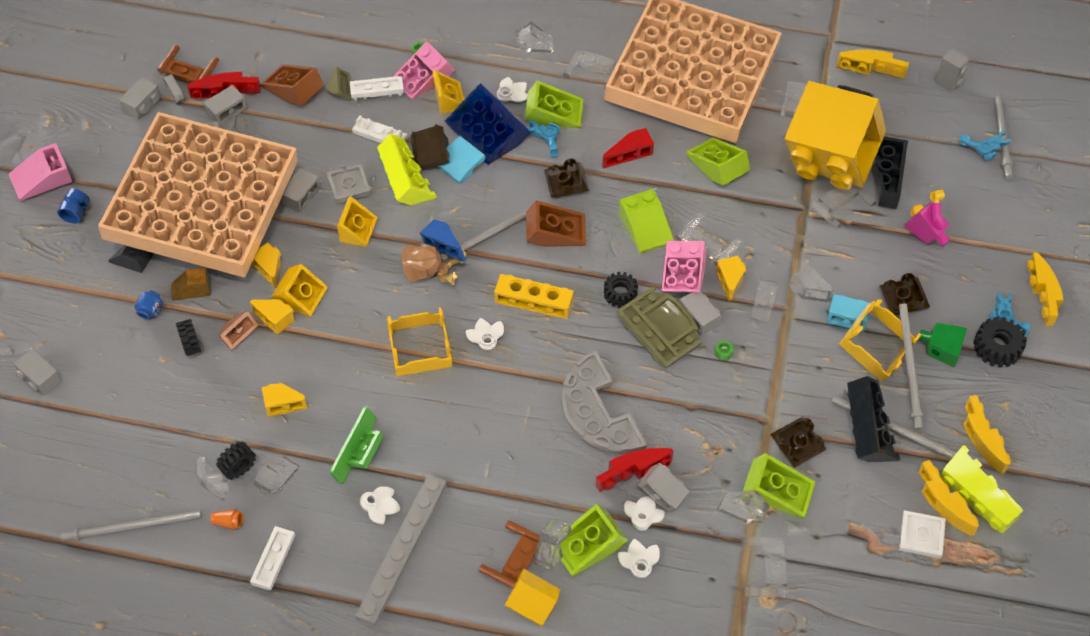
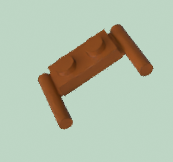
M174 45L157 70L160 73H165L166 76L172 74L175 79L191 83L210 76L220 60L217 57H213L206 69L177 61L173 58L180 50V47Z
M508 520L505 528L521 535L520 540L502 568L501 573L484 564L480 566L479 572L513 588L522 570L529 569L546 538Z

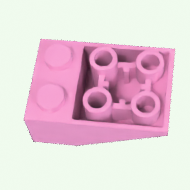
M426 41L393 77L402 76L403 90L413 100L434 88V70L450 76L456 69Z
M56 143L38 149L9 173L19 201L72 182Z
M667 241L662 292L700 293L707 259V249L704 241Z

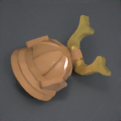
M424 243L421 246L406 245L402 251L401 258L404 273L411 282L427 277L433 278L437 274L441 282H449L451 285H454L455 279L458 276L455 272L446 275L448 269L453 264L463 263L455 258H450L441 264L442 258L437 248Z

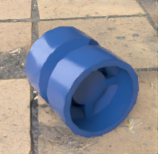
M69 189L58 208V216L66 222L79 223L84 210H86L90 202L88 195L78 189Z

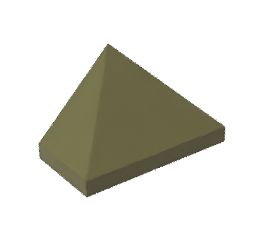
M335 67L324 91L351 101L350 73Z

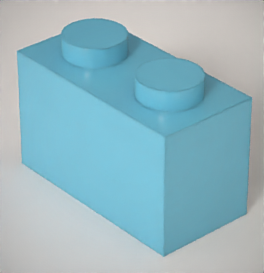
M833 294L826 323L850 329L864 308L870 303L864 300L848 298L844 295ZM868 313L858 325L863 326L862 332H864L868 321Z

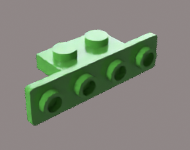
M368 407L362 409L330 470V474L338 483L344 482L351 467L367 469L384 437L381 431L371 430L376 421V416Z

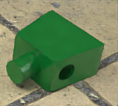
M935 323L932 332L921 329V336L918 340L928 343L926 350L928 356L951 367H955L967 328Z

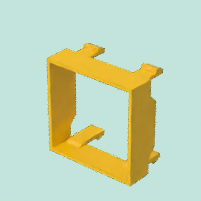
M878 299L864 308L839 345L876 378L882 381L888 378L893 370L897 371L902 364L901 358L905 354L904 345L887 370L884 371L881 364L866 350L850 341V339L861 332L863 326L858 325L866 314L870 312L903 340L901 320L887 308L879 306L883 300ZM920 333L915 336L911 334L912 343L915 344L921 336Z
M441 307L438 308L439 313L435 314L425 312L401 316L391 321V316L387 317L396 376L452 367L450 345ZM440 323L443 327L447 358L434 357L410 361L405 365L399 366L397 350L394 348L392 341L393 331Z

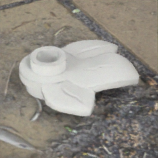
M507 77L500 82L497 98L503 102H524L528 96L525 93L527 83H513L511 78Z
M479 318L475 329L466 330V336L469 341L478 344L481 349L492 350L496 347L497 340L503 336L504 326L501 321L491 326L484 319Z
M378 487L374 492H366L360 498L362 509L368 512L369 518L377 524H384L385 515L400 512L398 502L391 498L394 494V489L390 487ZM367 499L373 500L374 503H369Z
M649 496L640 498L637 503L626 501L624 505L625 514L631 518L634 528L639 531L647 530L652 523H658L664 518L665 511L655 509V501Z
M633 539L630 543L628 552L618 553L620 564L630 569L633 575L638 578L649 576L652 566L658 562L660 556L657 545L646 549L636 539ZM642 566L645 570H638V567Z

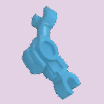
M529 121V127H525V133L528 135L535 134V137L543 138L549 144L550 157H558V149L555 142L558 132L561 131L559 126L552 122L548 126H539L535 121Z
M1001 131L997 138L993 136L986 141L977 142L968 135L962 134L959 145L975 148L981 156H984V161H989L997 155V152L993 151L1001 149V145H1008L1011 142V138L1003 140L1001 137L1006 134V131Z
M999 292L996 297V308H992L990 314L991 320L994 317H998L999 320L1002 317H1006L1008 322L1013 320L1015 326L1017 324L1021 326L1020 331H1025L1024 337L1029 334L1028 330L1031 328V325L1026 322L1020 323L1014 319L1015 316L1011 309L1012 303H1010L1012 295L1009 293L1007 299L1001 297V292Z

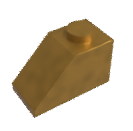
M206 267L186 270L171 283L172 301L210 296V280Z

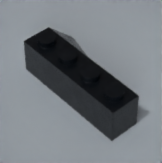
M883 137L875 157L880 185L878 206L897 209L901 196L908 140Z
M123 245L108 262L143 273L154 253Z
M865 376L848 382L847 396L850 401V415L853 422L852 432L855 437V452L858 459L867 462L901 460L899 453L895 454L893 444L896 443L894 435L890 436L887 426L890 424L889 417L882 409L885 403L879 381Z

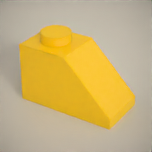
M266 243L258 248L252 265L276 288L282 265L280 260L281 253L276 247Z
M739 256L718 260L715 272L728 301L734 298L743 282L744 273H746L745 263L741 262Z
M280 299L250 301L252 312L277 335L295 321L292 307L289 304H284Z
M282 383L269 384L262 387L268 417L307 409L305 396Z

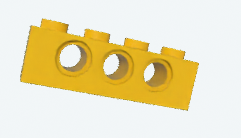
M500 274L494 291L495 303L567 320L574 300L573 290L565 287L551 286L547 283L534 282L530 279H521L512 275Z

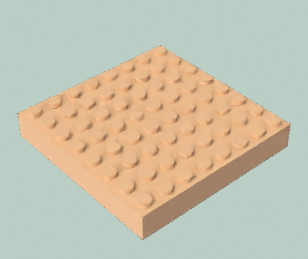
M649 0L606 85L604 100L736 144L778 49L782 33L680 0Z
M157 112L98 225L101 237L107 241L245 278L298 162L296 148Z

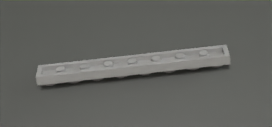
M429 474L427 475L355 615L357 620L374 627L376 626L447 486V481Z

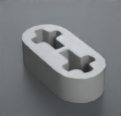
M172 74L163 77L164 83L175 103L184 101L181 89Z

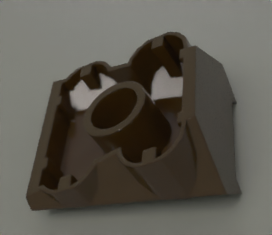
M435 124V126L416 132L412 131L410 138L414 161L419 164L422 170L449 163L450 155L447 150L449 140L444 133L443 126Z
M574 158L567 159L563 166L552 165L544 170L551 198L589 191L584 168Z
M912 273L904 274L900 281L888 280L884 284L879 285L888 308L894 315L900 314V304H907L908 312L930 307L919 278Z
M803 416L770 434L793 467L800 465L827 449L824 446L823 439L813 431L814 424L812 420L803 418Z

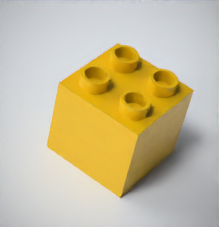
M808 81L784 138L796 173L808 180H816L818 175L830 178L832 185L843 190H850L852 185L863 188L886 132L879 99Z

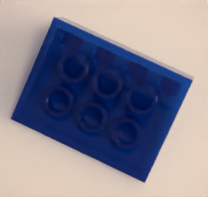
M481 83L445 120L458 136L464 138L485 155L484 162L487 165L518 147L532 133Z

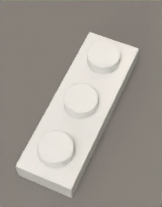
M274 527L250 580L251 585L269 591L272 590L295 538V532Z

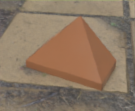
M246 310L226 322L218 336L230 350H233L259 324Z

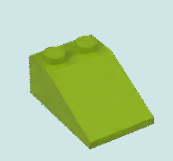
M536 81L528 91L525 120L535 121L538 125L548 126L552 122L559 127L580 128L584 99Z
M714 137L686 152V155L712 181L721 185L730 183V181L741 177L750 170L747 151Z
M654 189L619 199L618 213L640 254L667 246V241H674L661 202Z
M765 453L753 459L742 495L760 505L805 518L816 482Z
M595 504L553 540L550 545L574 577L612 555L628 539L608 511Z

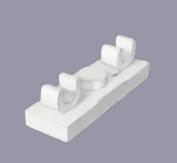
M402 76L350 81L351 97L355 101H357V98L362 97L366 100L367 97L386 95L392 97V94L401 96L404 93Z
M361 115L357 118L356 124L352 128L354 134L378 143H382L390 133L404 138L405 141L408 138L407 134L401 130L398 131L393 129V127L373 122L369 118H362Z

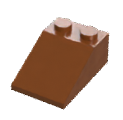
M282 64L260 85L290 104L304 105L308 102V99L320 91L324 83L314 67Z
M536 200L526 211V242L543 247L585 246V213Z

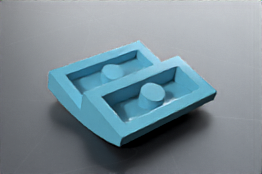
M459 136L447 147L450 155L449 163L439 165L438 167L460 184L473 174L472 170L485 161V155Z

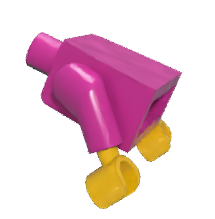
M942 189L930 193V199L934 203L930 202L925 207L921 204L913 206L910 211L912 218L905 224L909 230L926 244L935 239L941 246H944L950 240L943 232L949 226V223L941 214V203H939V200H943L945 197Z

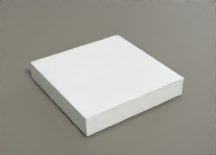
M904 510L899 550L941 559L943 556L946 518Z

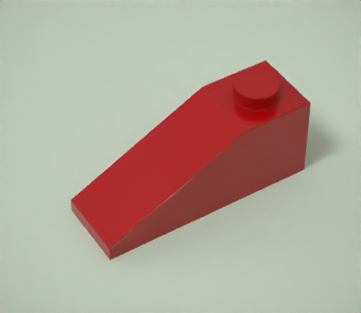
M643 128L629 132L605 152L602 158L603 169L653 155L654 142L647 129Z

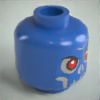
M153 290L142 292L134 305L136 314L146 320L155 318L163 306V301L160 298V294Z

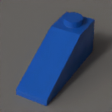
M434 219L420 232L424 244L434 246L440 253L464 262L466 260L461 246L446 222Z

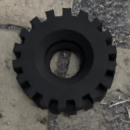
M994 317L993 320L991 318L987 319L979 327L974 339V350L978 351L977 356H982V361L985 363L987 361L991 362L990 366L994 367V364H998V368H1002L1004 364L1006 367H1010L1011 363L1013 365L1017 363L1026 347L1027 337H1024L1025 331H1020L1021 326L1019 324L1015 326L1013 320H1010V322L1006 321V317H1002L1001 320L998 317ZM993 338H1003L1008 345H1000Z

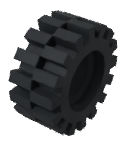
M617 272V275L612 273L611 277H607L604 282V298L607 299L608 304L612 302L613 307L617 304L618 308H621V305H626L637 297L638 283H636L637 280L635 278L632 279L633 275L629 274L627 276V272L621 275L620 272ZM622 286L627 288L628 291L626 293H617L614 291V288Z
M188 319L176 323L185 355L190 356L201 352L192 320Z
M243 441L241 443L236 442L235 445L231 444L229 449L226 448L225 452L220 454L221 457L217 459L216 465L227 479H237L240 474L243 476L246 470L249 471V467L254 465L253 462L256 461V454Z

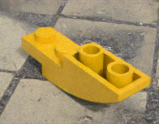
M851 50L839 53L836 67L870 75L871 71L905 79L909 62L894 59V53Z
M1034 252L1031 259L1027 262V270L1030 271L1029 284L1033 288V294H1039V301L1043 305L1041 315L1045 319V326H1053L1058 317V310L1064 300L1062 290L1051 267L1038 252Z
M969 396L965 405L968 413L963 423L965 430L981 456L994 469L1003 474L1011 463L1010 456L1004 448V439L999 435L997 428L990 429V423L984 416V406L982 402H979L978 396Z
M930 460L922 462L918 472L925 482L921 492L927 501L951 525L970 536L974 535L979 527L977 517L969 510L965 498L961 497L958 491L950 494L948 485L942 481L937 467L933 466Z

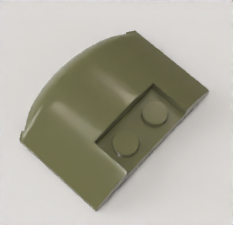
M651 287L618 309L617 314L626 329H630L653 355L652 358L661 366L667 368L700 345L702 341L701 338H698V327L686 308L666 292L665 295L655 292L656 288Z

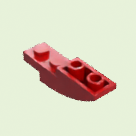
M242 72L214 74L187 85L190 99H209L232 85L241 94L261 93L259 77H243Z
M649 448L614 458L609 461L608 471L596 477V488L599 492L605 489L610 490L616 483L630 479L633 474H635L638 480L643 478L654 465L661 463L662 465L669 466L673 460L674 451L672 448Z

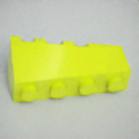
M390 133L377 148L396 200L400 203L413 205L435 199L437 197L436 193L430 191L428 188L430 185L429 181L421 176L420 171L422 169L419 164L412 160L414 156L404 138Z
M964 445L945 466L940 478L954 492L958 491L977 515L982 516L993 529L1003 534L1019 519L1023 509L1005 490L1000 491L995 478L992 475L987 476L980 468L982 464L977 459L973 461L967 454L969 450Z

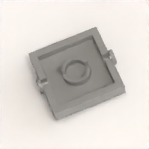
M361 164L349 167L343 165L338 170L326 172L336 204L346 202L348 197L357 199L371 195V190Z

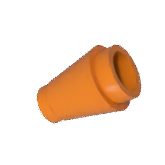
M237 509L212 512L210 522L213 525L236 530L242 527L243 513Z

